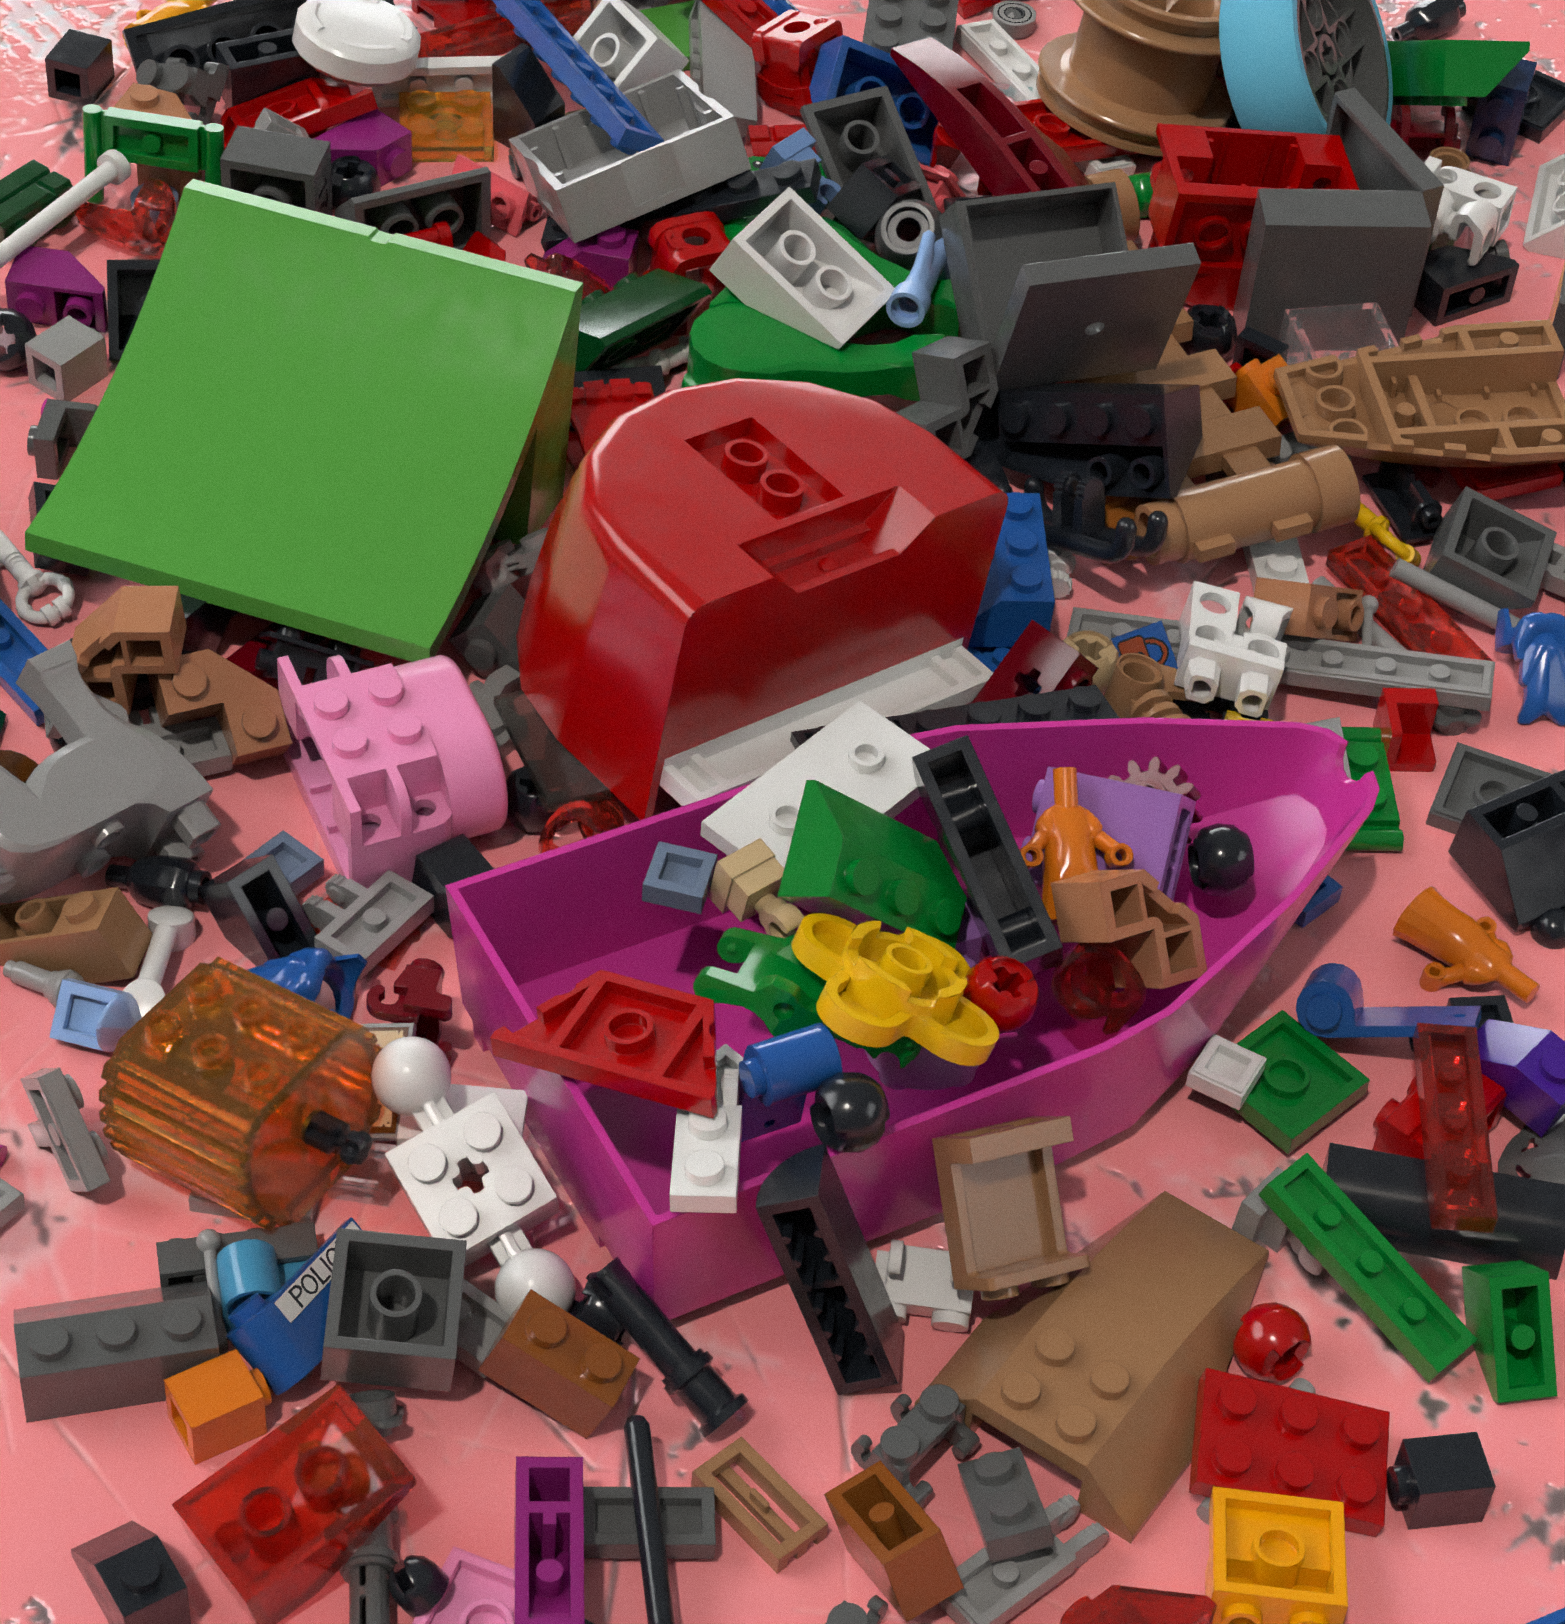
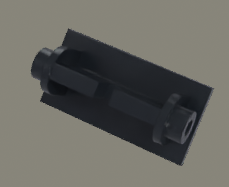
M1380 461L1377 473L1362 476V480L1405 544L1434 539L1438 525L1443 519L1441 515L1442 506L1437 500H1433L1422 482L1415 479L1416 473L1410 464Z
M278 624L276 632H260L258 638L271 642L268 650L264 648L258 650L254 663L255 669L263 671V677L278 680L277 658L288 655L301 684H303L307 668L315 670L312 683L327 679L326 664L328 657L342 656L351 673L358 672L359 668L373 667L375 662L360 658L362 649L357 646L330 640L329 646L326 648L309 643V632Z

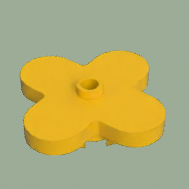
M812 913L802 919L791 943L792 950L805 967L827 981L816 1003V1010L820 1019L833 1032L853 1043L875 1048L889 1046L903 1036L909 1037L936 1056L964 1066H978L988 1060L999 1038V1030L994 1020L985 1011L962 996L968 984L965 976L970 967L964 957L954 948L941 940L910 927H907L905 932L900 935L879 931L881 921H866L856 925L846 919L826 913Z

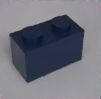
M1521 59L1486 97L1478 98L1465 154L1468 157L1504 166L1509 165L1520 131L1537 62Z

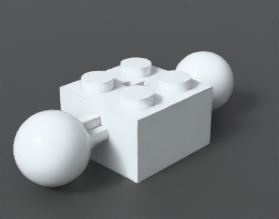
M415 1036L398 1038L387 1044L379 1052L373 1063L371 1072L373 1090L379 1101L392 1112L404 1116H413L422 1132L386 1152L385 1156L393 1174L429 1236L466 1240L465 1267L492 1252L501 1267L495 1281L496 1302L510 1316L530 1289L566 1312H569L576 1292L575 1279L570 1267L554 1252L533 1248L524 1233L560 1212L558 1198L496 1092L493 1091L454 1113L446 1099L451 1084V1068L444 1052L430 1040ZM471 1172H474L476 1175L485 1174L482 1177L484 1189L480 1192L473 1193L472 1189L468 1186L457 1189L462 1185V1177Z

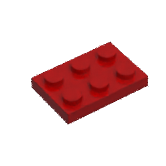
M1206 1367L1198 1380L1189 1493L1210 1498L1212 1488L1215 1486L1344 1502L1345 1530L1376 1538L1385 1524L1390 1412Z

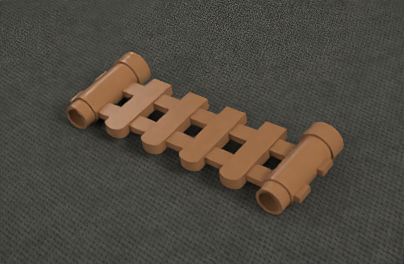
M1117 168L1084 176L1090 185L1109 182L1116 183L1128 251L1139 250L1133 241H1135L1139 234L1140 210L1137 195L1128 175L1122 169ZM1182 307L1156 369L1070 381V383L1191 384L1200 386L1203 437L1177 497L1171 499L1153 498L1154 502L1139 505L1135 512L1137 535L1139 536L1145 535L1147 520L1152 512L1162 511L1168 517V531L1165 542L1159 551L1149 557H1145L1151 565L1156 566L1175 560L1183 564L1195 560L1202 563L1235 554L1236 549L1275 539L1276 542L1352 524L1358 517L1360 511L1358 479L1350 459L1338 445L1330 444L1293 454L1288 461L1274 465L1267 461V458L1280 455L1281 433L1260 406L1231 413L1222 400L1235 397L1237 376L1216 349L1187 355L1179 343L1192 340L1194 322L1184 307ZM1222 470L1228 476L1194 485L1191 481V478Z

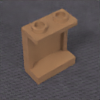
M1030 1116L932 1138L954 1289L980 1291L981 1299L985 1301L1001 1300L1019 1295L1018 1285L1031 1282V1286L1035 1288L1062 1285L1069 1282L1068 1272L1090 1267L1088 1253H1071L1066 1246L1052 1146L1074 1141L1070 1116Z

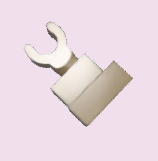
M761 838L717 861L708 897L722 913L731 910L740 922L758 913L760 923L765 928L766 934L784 939L797 932L794 929L799 927L804 918L801 911L795 905L777 897L784 867L777 861L775 854Z

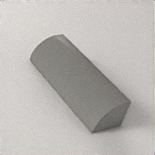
M695 0L688 19L690 78L698 84L703 95L714 98L734 115L741 138L747 136L748 125H756L758 121L755 61L752 48L701 0Z

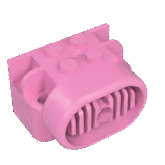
M288 655L277 658L279 696L292 740V745L283 756L338 875L346 876L347 879H352L367 889L388 870L412 882L417 854L461 834H464L467 838H472L497 831L504 825L508 813V792L499 749L492 730L464 675L451 658L438 655L398 666H393L390 663L351 673L343 657L336 655L327 659V679L306 685L301 684Z

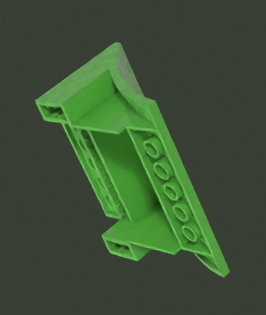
M192 179L183 189L160 262L118 366L62 476L41 510L25 531V550L147 586H179L180 594L206 601L209 604L414 662L434 657L467 596L492 539L501 541L511 539L512 544H521L520 539L540 530L563 498L583 282L399 233H386L379 231L373 226Z

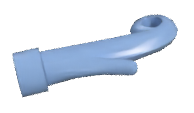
M930 230L925 231L922 235L916 259L908 277L894 288L886 303V311L889 318L901 327L912 328L919 325L930 308V296L937 281L951 279L943 238L935 241L936 235Z

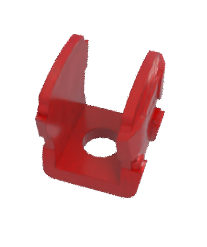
M790 9L753 33L752 51L754 61H757L759 66H761V70L756 74L757 93L765 101L766 105L789 115L802 116L800 113L801 106L812 104L809 89L811 78L807 67L808 52L814 48L819 53L822 44L843 35L842 23L839 20L827 19Z

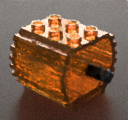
M218 956L210 964L199 963L118 1040L113 1056L104 1064L101 1078L106 1080V1084L99 1090V1101L104 1103L105 1106L99 1111V1117L101 1122L107 1124L102 1131L105 1137L112 1140L110 1142L111 1147L121 1155L266 1230L271 1231L276 1225H292L295 1222L298 1223L353 1164L361 1165L367 1159L368 1151L373 1144L369 1131L371 1126L379 1119L382 1105L378 1104L379 1099L373 1090L371 1081L373 1063L382 1048L375 1045L378 1041L375 1034L369 1032V1029Z

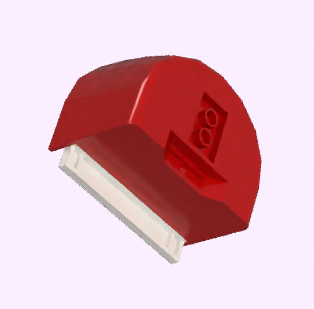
M733 378L667 390L610 421L580 462L549 525L532 573L516 635L521 689L555 738L640 820L653 816L659 785L681 806H685L751 784L795 750L790 742L791 732L826 726L859 700L884 717L968 704L975 699L993 674L989 668L967 649L1007 510L1008 496L934 434L871 399L810 382Z

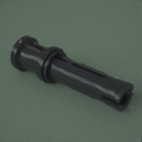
M616 1257L586 1284L605 1303L621 1325L666 1377L662 1380L665 1385L663 1389L669 1396L678 1395L701 1423L699 1432L706 1438L749 1400L743 1393L735 1394L711 1366L713 1360L711 1354L708 1351L704 1352L701 1348L697 1351L694 1350L646 1291L631 1276L630 1272L621 1263L622 1261Z

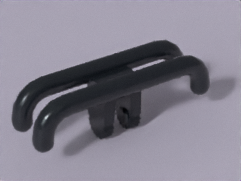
M1066 469L1064 472L1060 471L1057 479L1054 480L1053 510L1050 509L1045 500L1043 481L1032 476L1026 479L1024 493H1040L1046 542L1049 547L1102 563L1117 564L1129 555L1149 557L1159 551L1166 540L1168 517L1162 511H1154L1149 515L1144 536L1137 535L1136 522L1130 517L1121 518L1117 522L1116 529L1105 526L1106 496L1104 492L1106 490L1104 489L1105 484L1102 483L1103 480H1100L1098 477L1086 475L1085 478H1081V474L1077 473V471ZM1006 482L996 484L1005 493L1013 492L1012 487Z

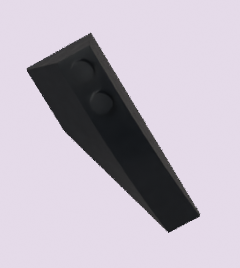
M233 0L124 29L122 33L136 73L143 61L151 59L165 64L168 57L183 58L187 61V66L204 70L206 62L216 63V43L294 28L298 8L307 0ZM383 0L395 6L393 0Z

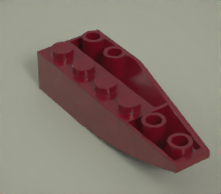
M932 37L891 48L890 56L994 197L1090 185L1068 154L1030 122L992 82L960 55Z

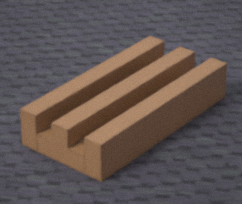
M742 1436L692 1471L691 1486L714 1487L715 1511L776 1574L787 1567L788 1559L792 1556L796 1559L800 1558L807 1552V1546L811 1542L817 1545L827 1536L828 1523ZM733 1463H736L800 1528L797 1532H794L772 1510L770 1503L755 1488H751L730 1467ZM742 1504L765 1526V1528L742 1506Z

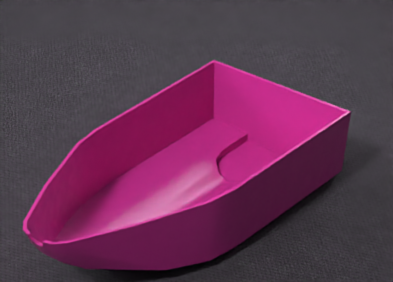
M1153 717L953 725L909 734L929 749L965 735L969 736L1019 849L1027 836H1032L1036 813L1032 810L1033 794L1040 779L1045 780L1048 766L1054 768L1075 767L1077 768V773L1106 779L1110 775H1116L1125 781L1130 777L1128 762L1131 760L1135 761L1143 771H1148L1149 763L1154 756L1160 758L1166 765L1167 771L1172 766L1178 764L1188 775L1186 783H1193L1201 793V797L1196 801L1195 808L1203 818L1198 823H1191L1189 831L1192 839L1191 843H1193L1198 831L1204 827L1217 823L1235 825L1250 838L1255 870L1254 874L1247 880V885L1240 892L1229 896L1207 895L1193 884L1188 864V846L1190 844H1186L1173 902L1184 903L1199 917L1207 971L1197 979L1165 989L1115 988L1108 943L1061 942L1063 946V963L1034 975L1039 987V996L1032 1019L1015 1032L999 1034V1038L988 1060L979 1065L972 1082L966 1086H952L941 1090L891 1089L880 1081L879 1072L869 1061L865 1049H856L841 1040L834 1039L841 1057L842 1072H860L874 1078L885 1092L890 1110V1118L885 1122V1132L874 1146L861 1153L838 1152L826 1147L866 1242L943 1212L932 1138L1030 1116H1070L1074 1141L1052 1146L1054 1165L1056 1166L1132 1127L1192 1064L1210 1038L1218 1032L1372 812L1380 787L1374 771L1365 773L1358 781L1347 777L1343 762L1344 753L1349 743L1347 740L1330 729L1301 722ZM748 785L445 885L462 1004L472 1019L474 1037L483 1052L490 1050L493 1055L490 1037L494 1031L505 1026L514 1033L538 1019L537 1006L556 995L570 992L578 982L601 969L694 995L693 983L703 968L714 966L738 973L744 962L729 963L723 960L718 954L717 944L724 932L733 927L766 934L765 928L760 923L758 913L740 922L731 910L722 913L707 896L702 913L697 914L642 901V888L659 841L718 854L717 861L726 857L725 853L700 836L701 823ZM921 796L893 818L938 842L937 830L926 811ZM1036 886L1042 899V888ZM795 905L804 917L812 914V912ZM1053 925L1060 939L1058 925ZM982 951L980 952L979 962L985 958ZM725 1003L714 1004L717 1050L724 1044H727L744 1057L748 1045L774 1037L764 1021L754 1012L742 1006ZM493 1056L510 1087L516 1090H524L527 1094L528 1104L525 1123L599 1248L606 1246L613 1259L618 1257L622 1261L621 1263L630 1272L631 1276L646 1291L669 1320L784 1275L755 1208L756 1200L764 1180L779 1164L805 1149L823 1144L815 1133L810 1116V1106L815 1103L816 1091L808 1093L806 1096L801 1122L741 1142L737 1213L670 1212L669 1195L677 1108Z

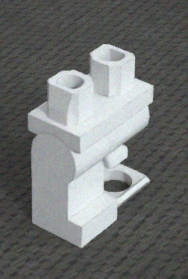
M1429 156L1424 164L1444 184L1430 244L1443 233L1448 234L1449 239L1457 241L1466 226L1470 227L1474 238L1467 262L1469 266H1475L1488 248L1496 244L1508 227L1517 187L1457 167H1441L1442 160Z
M1194 580L1179 619L1178 634H1181L1174 685L1184 687L1186 699L1205 704L1208 701H1213L1215 696L1235 701L1234 706L1238 709L1239 713L1258 718L1262 715L1264 709H1269L1284 671L1287 643L1281 642L1293 608L1246 595L1238 614L1239 592ZM1207 600L1217 602L1224 606L1226 611L1221 614L1211 612L1204 608L1201 602ZM1253 616L1252 624L1249 628L1246 621Z

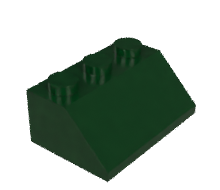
M657 268L641 277L637 272L630 273L613 286V290L604 294L602 289L590 293L582 299L575 372L611 369L613 366L624 362V360L632 359L669 340L707 300L712 291L706 284Z

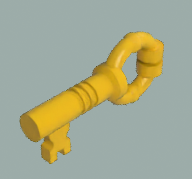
M1360 501V511L1354 523L1364 531V538L1371 543L1380 541L1384 546L1393 551L1396 560L1401 558L1418 567L1422 559L1421 554L1411 545L1399 541L1388 531L1390 522L1386 517L1382 515L1377 516Z

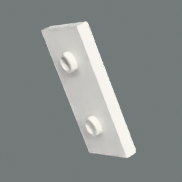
M859 700L704 819L701 823L700 836L727 856L761 838L775 854L777 861L785 868L806 780H817L893 819L920 797L914 777L912 757L930 749Z

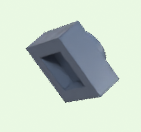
M284 830L243 859L273 854L295 896L324 875V859Z
M659 841L643 882L642 901L701 914L711 887L718 854Z

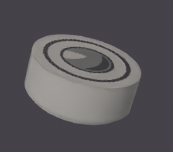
M1003 1L994 7L992 19L1012 39H1022L1034 32L1036 11L1024 2Z

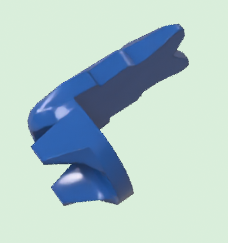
M1503 608L1499 610L1495 633V651L1513 654L1514 660L1520 662L1518 683L1524 688V696L1517 715V722L1528 725L1544 715L1558 726H1565V616L1552 612L1546 614L1543 612H1533L1523 616L1517 625L1512 627L1509 609Z
M306 947L291 953L287 957L268 960L260 966L242 971L229 996L239 1001H243L248 995L275 999L279 1009L292 1007L300 1025L348 1024L354 1008L356 981L364 970L367 961L359 953L333 957L327 949ZM323 980L333 991L336 1010L314 1007V1002L320 993Z

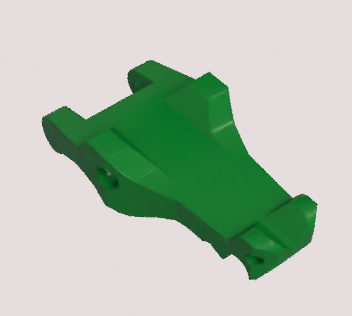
M733 927L724 932L717 944V951L719 956L729 963L744 962L738 973H734L714 966H707L700 971L695 979L693 990L695 995L714 1000V1004L737 1005L754 1012L764 1021L770 1033L775 1037L821 1022L824 1024L817 1013L816 1003L827 981L809 970L797 959L791 946L795 934L784 939ZM827 1027L834 1039L841 1040L856 1049H865L873 1059L883 1052L893 1053L900 1061V1068H904L913 1061L923 1047L905 1036L886 1047L862 1046L839 1036Z

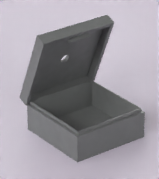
M1354 87L1334 93L1326 135H1340L1359 190L1261 188L1257 191L1233 317L1236 321L1238 335L1249 326L1290 345L1288 354L1356 355L1358 348L1375 345L1379 351L1399 346L1400 338L1405 337L1409 317L1412 316L1444 184Z
M1115 182L955 201L939 216L961 337L989 341L991 343L998 391L1156 369L1201 265L1194 243L1128 251Z

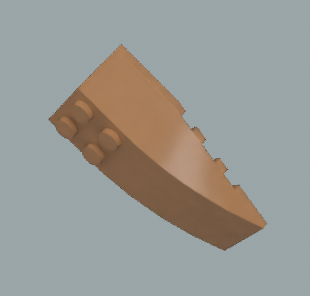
M1550 319L1453 325L1441 328L1438 337L1423 340L1419 334L1400 338L1399 346L1379 351L1375 345L1358 348L1355 357L1339 360L1333 354L1276 368L1274 372V379L1295 437L1299 443L1314 447L1330 444L1338 445L1350 456L1390 463L1432 467L1486 468L1565 462V400L1556 382L1564 349Z
M1164 1191L1077 1252L1088 1253L1090 1267L1068 1272V1283L1041 1288L1029 1286L1019 1295L985 1317L929 1386L942 1384L951 1387L957 1393L959 1402L966 1406L964 1422L972 1431L976 1432L985 1421L1080 1479L1082 1484L1078 1497V1502L1081 1504L1079 1512L1100 1523L1103 1527L1131 1544L1191 1464L1198 1380L1206 1367L1223 1372L1227 1371L1234 1353L1233 1339L1235 1340L1237 1331L1243 1324L1240 1319L1250 1309L1270 1251ZM920 1397L915 1401V1405L920 1401Z

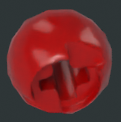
M1001 955L985 957L968 970L965 976L968 984L962 996L981 1008L994 1020L999 1034L1015 1032L1032 1019L1037 1007L1039 987L1032 971L1026 965L1014 958Z
M1271 1302L1258 1304L1242 1316L1240 1320L1243 1324L1237 1331L1235 1340L1233 1339V1350L1236 1360L1244 1372L1259 1380L1279 1382L1289 1379L1303 1367L1304 1364L1301 1360L1312 1342L1308 1323L1298 1311L1287 1305Z

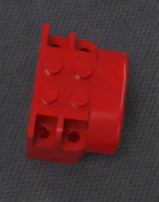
M1157 123L1155 132L1162 151L1163 160L1155 163L1150 173L1153 194L1148 215L1153 232L1148 248L1194 243L1201 265L1185 300V304L1191 306L1205 304L1218 307L1221 305L1227 310H1234L1258 189L1359 190L1340 135Z

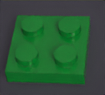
M1283 1010L1237 1043V1045L1267 1058L1264 1072L1240 1110L1231 1108L1287 1154L1366 1095L1370 1079L1315 1035L1305 1030L1300 1023Z

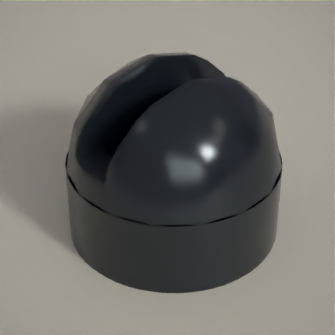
M419 1555L407 1556L404 1560V1565L395 1564L388 1578L389 1591L395 1602L412 1617L420 1616L433 1608L443 1597L449 1584L447 1574L434 1561Z

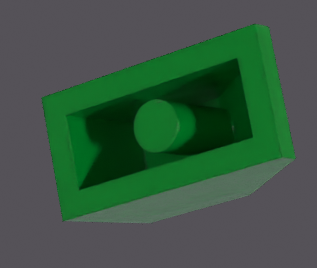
M1521 1260L1463 1266L1462 1278L1466 1327L1478 1339L1472 1345L1493 1401L1504 1403L1558 1396L1549 1272Z

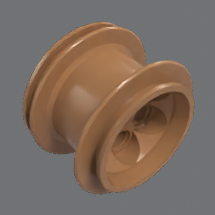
M1073 0L1084 11L1078 31L1049 41L1039 54L1036 88L1045 105L1062 121L1079 132L1117 148L1141 154L1163 156L1155 132L1157 123L1225 128L1233 117L1234 110L1229 93L1220 80L1215 77L1221 62L1219 40L1221 0Z

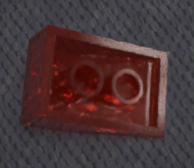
M338 1383L171 1505L190 1541L253 1624H277L315 1596L413 1489L417 1481Z

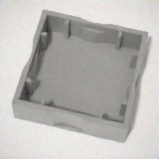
M676 69L622 92L664 139V142L641 152L637 151L634 155H628L619 151L611 145V137L608 133L591 122V114L587 109L568 114L508 140L527 191L537 197V201L571 240L577 243L752 169L734 115L714 98L703 95L696 82L682 70Z

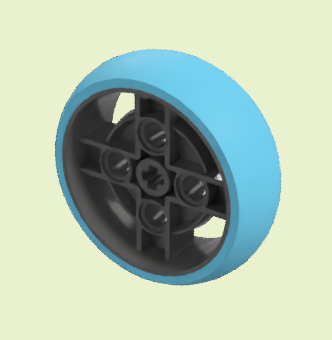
M1221 0L1219 14L1221 60L1229 97L1241 129L1326 134L1334 93L1354 87L1390 126L1393 104L1392 69L1386 34L1375 0Z

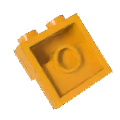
M1213 1486L1209 1501V1557L1205 1570V1624H1343L1348 1609L1344 1502Z

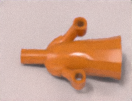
M1075 767L1053 769L1054 805L1046 809L1037 819L1034 829L1036 833L1024 847L1019 849L1028 869L1037 867L1043 861L1042 901L1053 925H1058L1051 888L1052 882L1098 870L1095 848L1105 854L1104 861L1110 868H1123L1133 860V851L1130 846L1117 842L1102 830L1103 825L1090 810L1078 804L1077 768ZM1116 852L1121 854V861L1116 858ZM1026 853L1032 855V862L1026 859Z
M1433 886L1424 889L1413 899L1400 915L1393 928V936L1413 944L1451 966L1445 968L1438 962H1431L1426 965L1419 979V984L1425 991L1436 992L1441 987L1461 981L1467 985L1498 982L1525 1003H1528L1540 988V984L1512 965L1513 954L1507 942L1497 939L1495 934L1497 923L1494 919L1485 916L1475 921L1472 917L1447 901Z

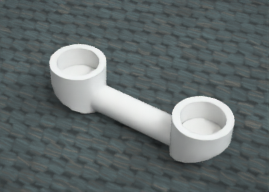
M165 905L156 907L148 912V928L152 932L150 944L138 979L129 983L123 990L132 994L141 1014L142 1027L134 1040L147 1041L146 1032L148 1025L155 1018L168 1014L166 995L161 987V983L171 952H178L188 948L196 938L195 915L187 908Z

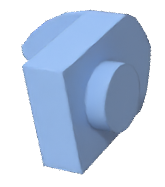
M72 978L62 979L49 1038L105 1052L118 1051L126 1047L136 1037L142 1027L138 1004L129 992Z

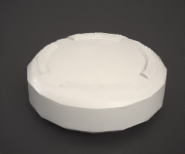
M307 0L298 8L292 42L299 55L311 67L331 77V79L358 87H380L405 79L415 69L420 50L421 35L405 13L383 0Z

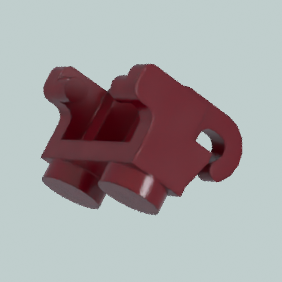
M1397 106L1396 113L1400 115V121L1391 119L1390 127L1412 151H1432L1439 147H1452L1460 150L1461 138L1457 135L1459 124L1456 123L1454 106H1442L1441 116H1444V122L1440 120L1411 122L1410 106Z
M418 958L413 960L410 965L407 964L405 970L394 982V993L399 994L397 1002L394 1004L381 1003L385 999V987L378 984L367 993V1010L370 1015L379 1020L393 1023H415L417 1025L416 1037L425 1038L435 1043L446 1055L451 1068L452 1044L448 1041L439 1043L442 1034V1021L447 1022L452 1018V998L442 994V982L445 971L434 960Z

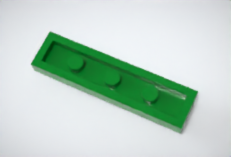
M1308 1153L1304 1154L1270 1181L1258 1194L1428 1383L1478 1340Z

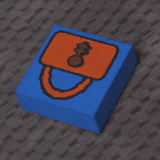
M1162 620L1111 638L1119 652V657L1126 653H1139L1154 659L1159 664L1178 669L1177 661Z

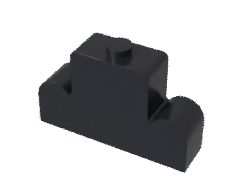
M965 735L913 756V771L918 791L926 811L937 830L938 844L967 897L966 905L982 936L981 951L983 956L1003 955L1014 958L1026 965L1033 975L1061 965L1063 963V946L969 736Z

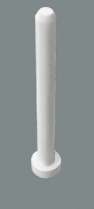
M109 149L98 157V167L3 240L0 243V269L109 183L119 185L128 179L131 175V166L126 157L115 149Z

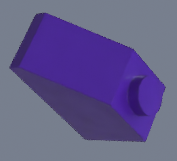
M1488 1019L1477 1030L1475 1037H1470L1454 1053L1455 1056L1475 1068L1477 1075L1484 1074L1505 1088L1507 1097L1504 1106L1541 1138L1565 1114V1041L1552 1030Z

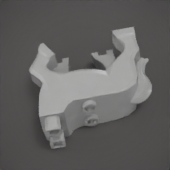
M70 640L28 659L16 684L44 713L46 738L59 739L63 737L67 745L42 761L34 769L26 783L0 765V903H12L32 897L78 873L83 878L88 877L103 868L111 857L126 856L138 860L150 855H173L193 859L196 863L200 862L205 853L201 844L213 837L221 826V823L206 805L214 789L173 745L148 729L129 723L127 711L120 704L99 696L89 689L78 670L77 655Z

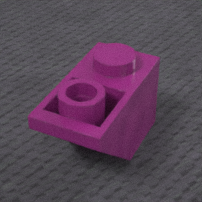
M29 246L15 257L5 279L8 308H13L23 313L31 323L53 326L69 315L87 327L106 333L108 317L105 287L69 251Z

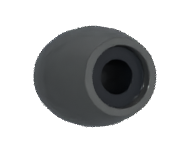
M907 199L894 203L883 213L876 225L874 245L877 255L911 271L923 233L927 230L932 231L936 235L935 241L943 238L939 219L942 213L929 203L917 199Z

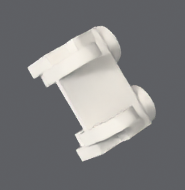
M894 1239L891 1240L890 1251L877 1250L875 1265L900 1323L906 1322L907 1314L932 1317L931 1326L938 1330L947 1332L968 1331L974 1291L954 1289L949 1251L904 1245V1241Z

